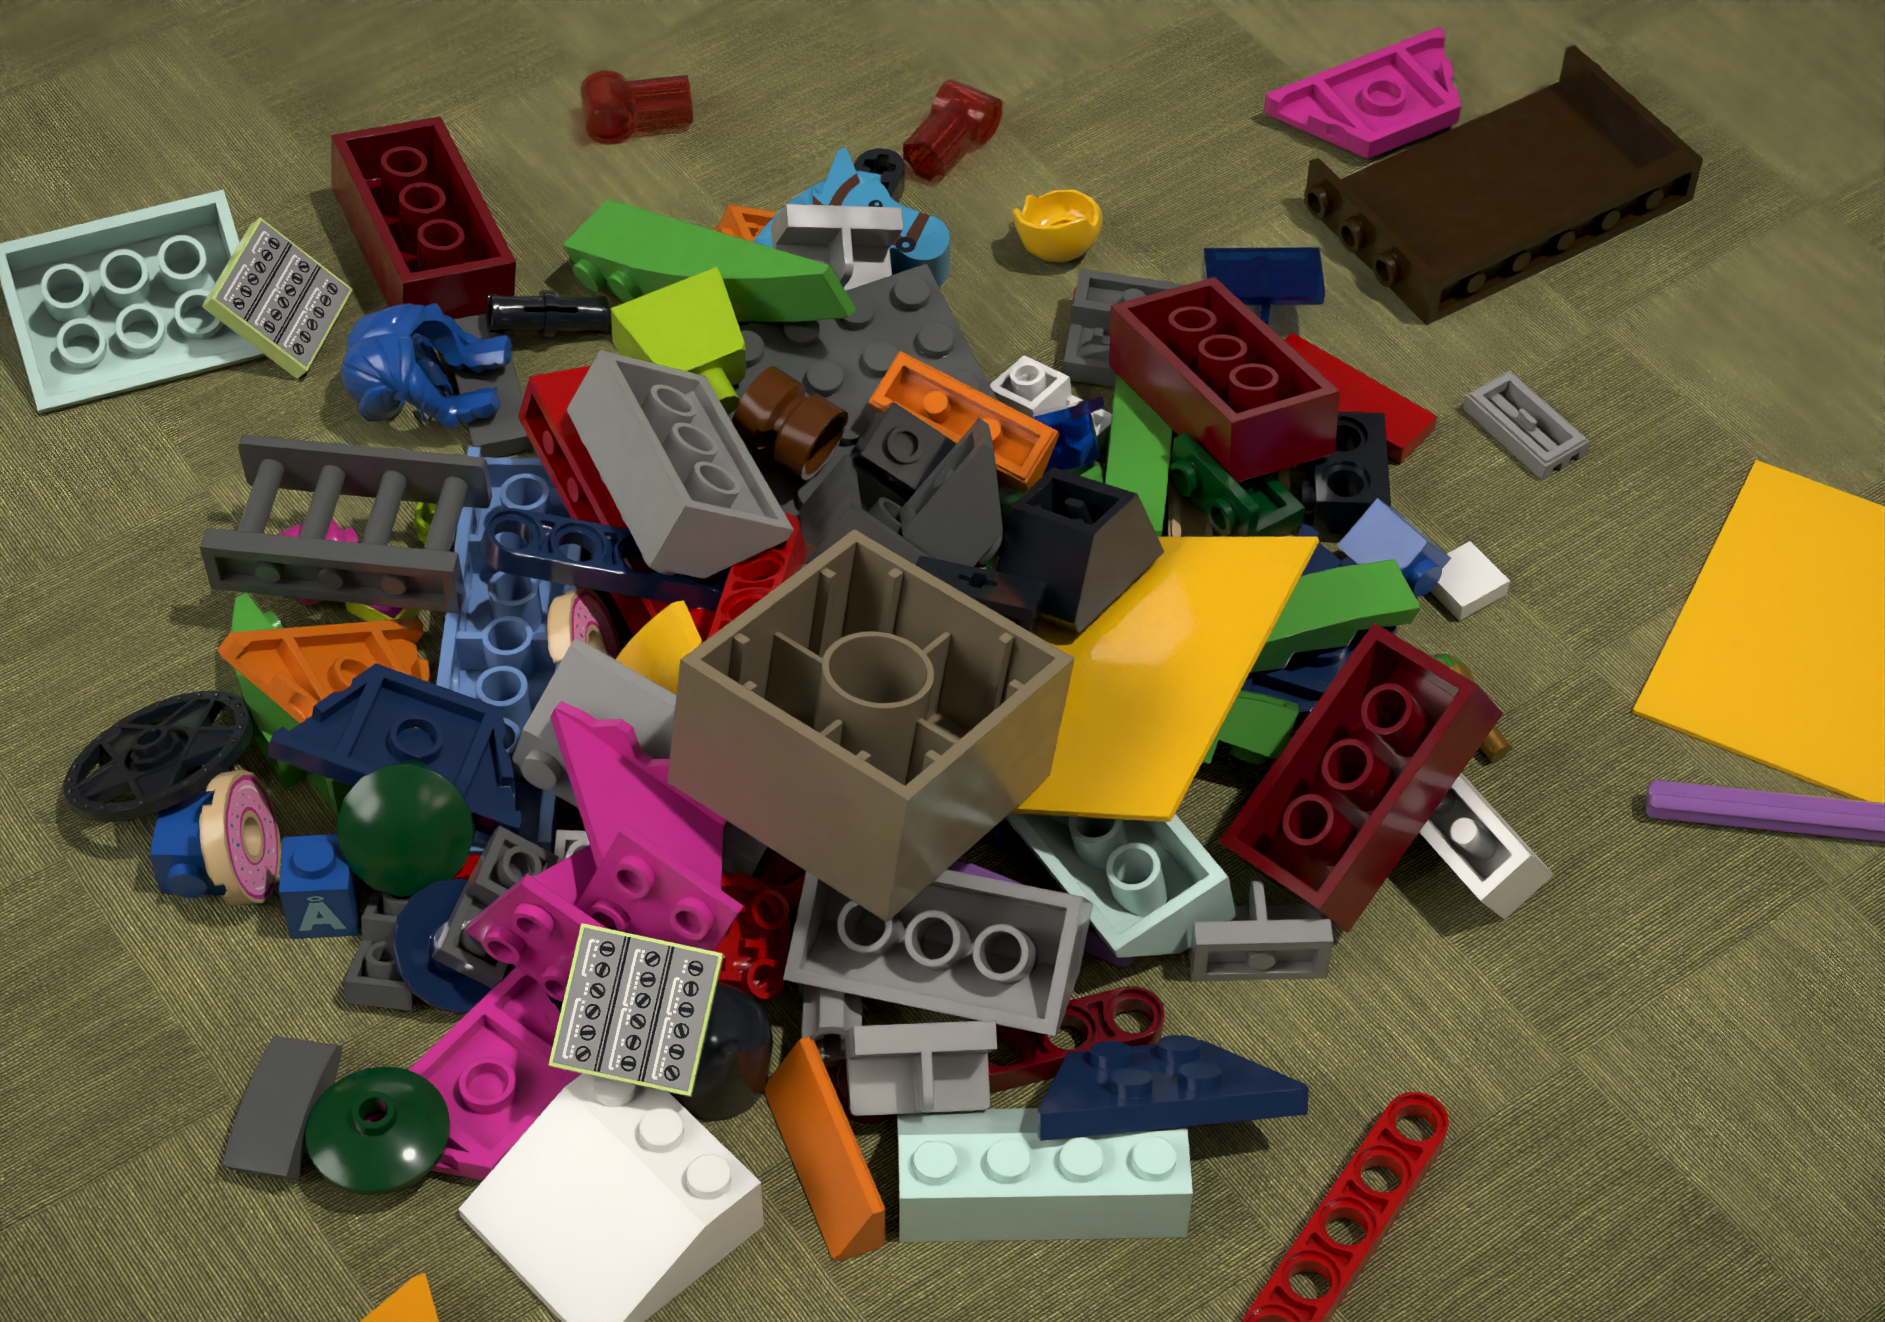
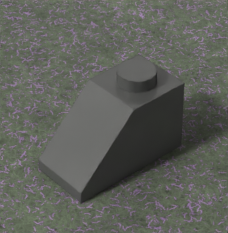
M981 418L976 420L899 510L903 538L932 558L972 567L976 563L984 565L993 557L1001 544L1003 527L994 448L989 424Z

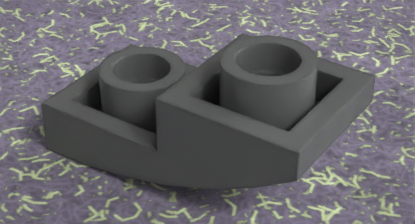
M501 826L496 828L475 865L431 958L491 989L502 981L508 964L491 957L484 950L482 943L467 934L465 930L471 920L527 873L532 877L555 865L559 856Z
M374 889L361 918L362 942L344 980L345 1003L413 1011L418 997L410 992L397 971L392 948V938L397 916L412 896L398 897Z
M273 1036L253 1073L243 1097L228 1141L222 1166L238 1172L298 1181L307 1147L305 1134L308 1117L319 1097L335 1083L343 1048L334 1044Z

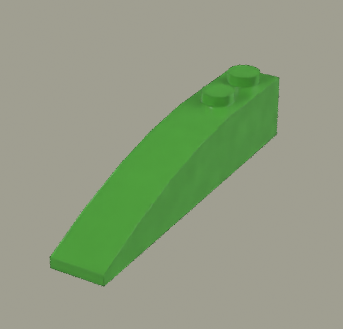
M608 198L562 244L575 264L572 267V271L582 285L593 292L601 290L616 295L624 302L631 301L718 267L736 319L740 322H800L849 318L856 310L832 267L828 264Z

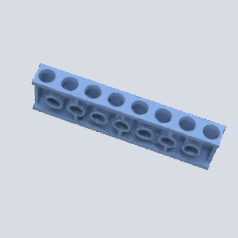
M468 447L467 456L482 457L481 447ZM482 457L487 461L492 500L489 508L463 507L460 515L454 552L459 554L466 595L460 614L446 612L436 685L502 708L506 729L504 748L510 754L512 760L522 730L560 662L554 664L548 649L547 619L549 607L555 597L563 595L561 592L582 587L507 574L495 570L485 562L481 556L479 545L487 520L495 511L504 508H518L566 518L571 517L540 458ZM502 532L495 535L498 542L506 548L521 550L528 547L525 539L518 534ZM576 544L560 546L562 553L569 559L579 562L588 561L589 552L582 546ZM513 771L514 779L511 787L516 811H521L522 817L518 836L554 854L557 830H561L564 800L546 789L532 785L524 776ZM476 830L469 855L482 854L491 835Z

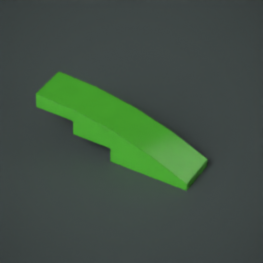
M1116 375L1103 478L1105 484L1138 494L1157 537H1161L1168 483L1172 428Z
M1390 559L1337 567L1301 576L1250 673L1283 669L1295 652L1348 646L1358 630L1370 629L1373 623L1381 627L1411 624L1421 607L1396 560Z

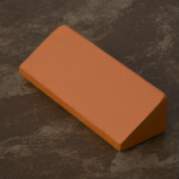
M899 351L868 401L874 414L880 408L895 402L956 443H958L976 420L981 418L990 427L996 470H998L996 472L997 481L1022 494L1042 478L1059 437V432L902 351Z
M809 1036L799 1039L768 1080L765 1086V1096L829 1253L835 1261H842L883 1247V1242L885 1241V1206L814 1040H811Z

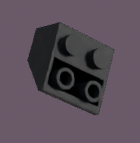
M1052 467L1010 506L996 572L1046 582L1040 620L1079 634L1089 624L1097 620L1101 612L1127 587L1136 582L1143 575L1144 571L1164 553V550L1137 493Z

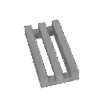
M1510 370L1465 395L1463 410L1542 481L1552 475L1555 466L1560 471L1568 467L1571 457L1580 460L1587 456L1590 441ZM1501 392L1519 408V411L1499 393ZM1536 424L1539 425L1560 445L1557 446L1550 438H1548L1541 430H1539L1536 427Z

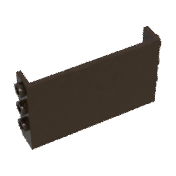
M1574 44L1565 49L1559 82L1340 179L1320 158L1309 161L1304 204L1312 216L1320 219L1340 239L1343 246L1349 252L1354 253L1374 272L1377 280L1383 286L1389 287L1426 325H1429L1692 201L1703 158L1680 139L1670 127L1662 123L1644 107L1635 96L1627 92L1609 76L1599 64L1591 60Z

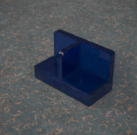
M1320 247L1204 248L1201 281L1215 277L1245 305H1254L1255 314L1267 325L1269 324L1271 305H1321L1325 301L1326 292Z
M1102 396L1027 415L1059 432V437L1043 476L1052 467L1068 470L1089 465L1098 460L1100 447L1091 413L1105 408Z

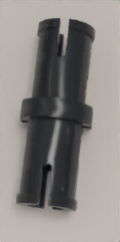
M542 290L538 296L489 294L486 301V325L489 332H496V330L538 331L540 337H554L556 331L605 333L608 329L609 305L606 296L560 297L556 296L555 291Z

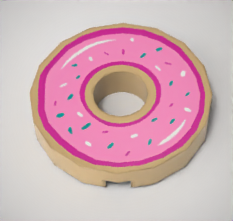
M582 587L561 592L563 595L553 599L548 611L547 638L550 658H553L554 664L561 662L575 638L582 640L613 659L617 658L621 652L617 631L608 609L597 593L589 588Z
M238 770L220 773L207 786L206 792L214 793L213 801L210 805H203L199 820L201 850L206 871L215 886L225 885L227 891L222 898L230 905L260 904L273 894L279 877L281 849L279 826L274 805L265 785L254 772Z

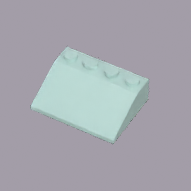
M224 189L0 243V281L39 414L266 357L260 350L202 307L240 243Z

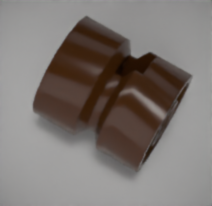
M772 366L759 374L749 386L734 412L732 423L742 441L761 453L774 449V461L800 478L807 480L820 471L835 451L844 434L848 422V413L818 393L805 397V386Z

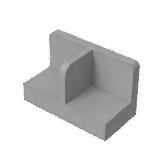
M786 204L771 225L773 248L830 265L845 291L892 275L889 247L903 231L902 210L898 207Z
M1262 880L1251 881L1248 906H1234L1236 917L1232 920L1194 922L1191 947L1188 948L1191 982L1327 978L1334 942L1331 919H1321V915L1307 905H1266Z
M996 1020L853 1026L845 1031L848 1110L852 1116L982 1111L989 1108L988 1052L997 1049Z

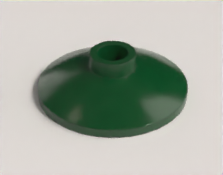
M374 1067L349 1074L331 1085L314 1104L308 1117L305 1136L310 1159L316 1170L328 1182L351 1193L381 1195L407 1188L425 1177L442 1158L449 1142L451 1125L446 1102L431 1082L421 1075L406 1069ZM386 1114L380 1121H365L366 1118L372 1115Z

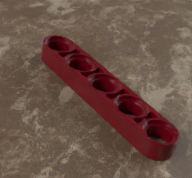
M1138 986L1121 987L1069 1000L1061 1026L1077 1028L1083 1032L1087 1040L1082 1046L1068 1050L1058 1048L1052 1044L1046 1034L996 1024L997 1043L1011 1044L1017 1048L1021 1055L1015 1063L1008 1066H997L988 1062L990 1094L1055 1078L1068 1052L1090 1050L1091 1046L1099 1042L1117 1041L1130 1046L1158 1044L1163 1034L1165 1018L1162 1002L1156 994ZM1125 1010H1137L1147 1015L1152 1025L1143 1032L1129 1033L1120 1029L1114 1022V1018ZM845 1059L840 1064L836 1073V1093L845 1115L852 1121L863 1124L897 1118V1115L852 1116L849 1113Z

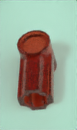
M602 70L592 73L581 84L580 96L585 127L588 136L595 142L613 145L629 138L634 129L693 122V107L688 75L627 81L620 73Z
M948 79L942 84L934 98L931 114L904 142L903 159L911 165L916 175L932 181L937 175L944 176L973 142L984 145L991 140L1002 118L1003 101L996 96L958 80Z

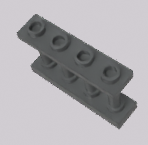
M243 435L241 437L238 450L246 482L252 486L237 530L206 528L200 550L211 589L460 614L466 593L459 554L457 552H450L463 507L486 509L490 506L492 491L487 461L484 458L462 454H441L410 451L400 448L389 449L347 445L337 442L326 443L284 439L281 437ZM279 489L314 492L298 537L263 534ZM340 495L375 498L361 543L325 540ZM401 501L437 504L424 549L387 546Z

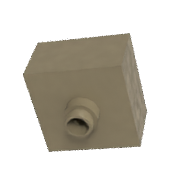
M854 529L680 660L667 782L882 920L888 922L1048 778L1051 772L1075 658Z

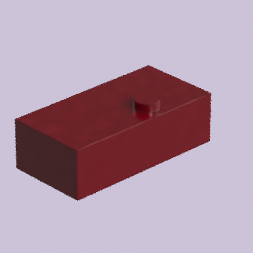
M441 116L331 135V188L388 307L409 303L425 306L436 303L444 315H448L453 319L485 314L486 301L489 294L514 296L516 260Z
M1215 277L1111 305L1110 368L1178 435L1187 432L1237 483L1335 454L1340 391Z
M1373 623L1219 842L1250 868L1324 918L1331 919L1333 924L1349 933L1503 712L1479 685L1376 623Z

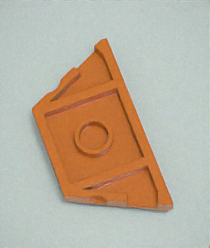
M419 618L230 632L217 649L223 659L299 723L312 716L315 704L333 692L347 689L352 684L353 678L375 663L427 682L431 680L429 661L418 658L416 643L424 634L423 625Z

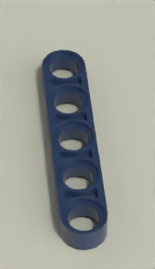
M504 508L490 515L479 545L481 556L485 562L495 570L507 574L666 603L684 600L688 607L710 611L717 610L731 569L730 566L715 573L714 575L718 579V583L713 585H703L688 575L678 573L675 575H664L657 571L639 573L629 568L623 559L631 555L642 557V553L629 529L518 508ZM502 532L518 534L525 539L528 547L521 550L506 548L498 542L495 535ZM565 544L582 546L588 550L592 559L585 562L571 560L562 553L560 546Z

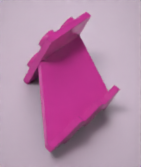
M561 701L553 710L550 718L597 866L594 876L576 904V907L611 930L714 952L743 908L742 904L721 890L723 828L727 820L669 784L667 780L670 758L652 759L642 752L633 726L623 719L597 720L587 712Z
M590 845L534 877L527 873L471 920L465 930L467 934L482 943L484 950L491 957L503 963L513 964L537 980L546 994L562 1002L566 992L581 923L606 928L576 907L597 870Z

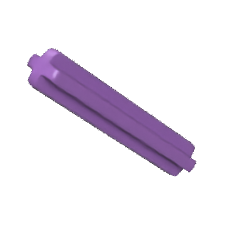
M1666 780L1651 781L1646 791L1645 808L1646 814L1650 818L1885 842V803Z

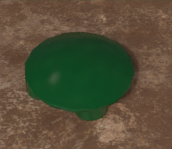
M405 760L397 765H385L361 777L344 797L337 820L339 849L352 872L373 889L398 897L413 896L434 882L452 880L465 865L476 835L471 811L460 790L438 771L431 770L425 763L417 760Z

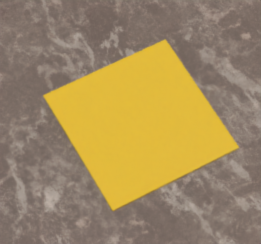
M1756 460L1633 708L1632 714L1850 799L1885 803V506Z
M1158 537L1164 553L1144 571L1143 575L1136 582L1127 587L1104 609L1097 620L1089 624L1079 634L1039 619L1036 636L1074 657L1075 660L1050 775L1039 788L1010 813L1171 822L1319 543L1318 537Z

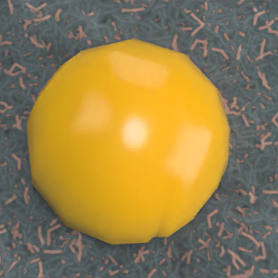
M1075 189L1053 190L1039 197L1028 195L1021 213L1018 208H1013L1016 231L1026 251L1046 262L1065 263L1083 255L1093 246L1102 229L1103 215L1099 205L1092 197Z

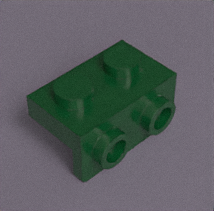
M1187 432L1174 438L1169 478L1181 495L1189 497L1207 515L1218 533L1227 537H1278L1302 525L1305 507L1271 473L1237 483Z

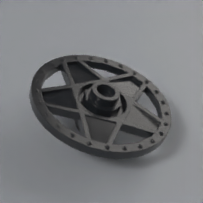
M223 691L190 692L146 706L106 729L82 750L66 774L63 787L65 797L76 814L96 822L127 821L176 805L207 787L214 777L226 772L238 760L252 737L254 729L252 715L241 698ZM220 710L227 711L236 719V723L233 726H212ZM169 716L159 725H148L159 719ZM106 753L111 761L86 778L99 758ZM133 791L137 799L129 802L103 803Z

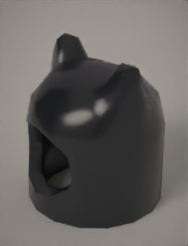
M719 981L717 983L692 1097L670 1093L695 1118L706 1121L732 1119L750 1110L764 1094L770 1074L773 1036L771 1022L767 1014L751 994L727 983Z

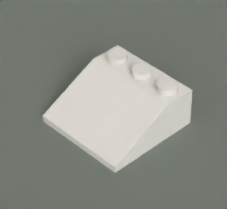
M581 1074L562 1089L459 1208L460 1217L561 1322H645L764 1226L761 1181L669 1092Z

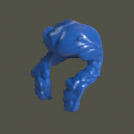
M409 303L385 308L358 320L350 332L346 354L343 358L344 363L341 365V378L349 394L359 402L358 410L360 415L368 422L382 421L393 417L402 410L405 401L420 409L426 415L432 416L446 428L450 429L459 426V420L469 423L477 418H488L492 414L497 413L501 407V401L497 396V387H486L457 396L442 397L416 362L412 337L413 334L418 333L429 338L435 350L444 355L445 362L453 369L463 370L467 366L474 373H480L487 369L494 370L497 367L506 366L510 363L512 359L510 350L513 345L506 335L490 339H477L476 336L465 333L452 317L444 315L436 303L428 304L427 306Z

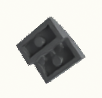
M1080 269L1062 373L1069 376L1070 381L1115 387L1117 374L1109 366L1111 305L1180 287L1184 284Z

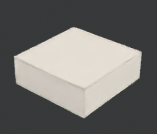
M1469 541L1447 553L1451 559L1442 569L1440 580L1430 591L1460 621L1507 595L1510 580Z

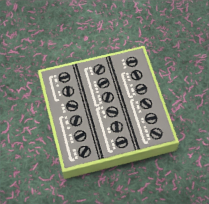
M259 217L249 226L202 307L298 379L308 371L353 289Z
M581 923L548 1065L558 1069L692 1097L724 957L723 953Z

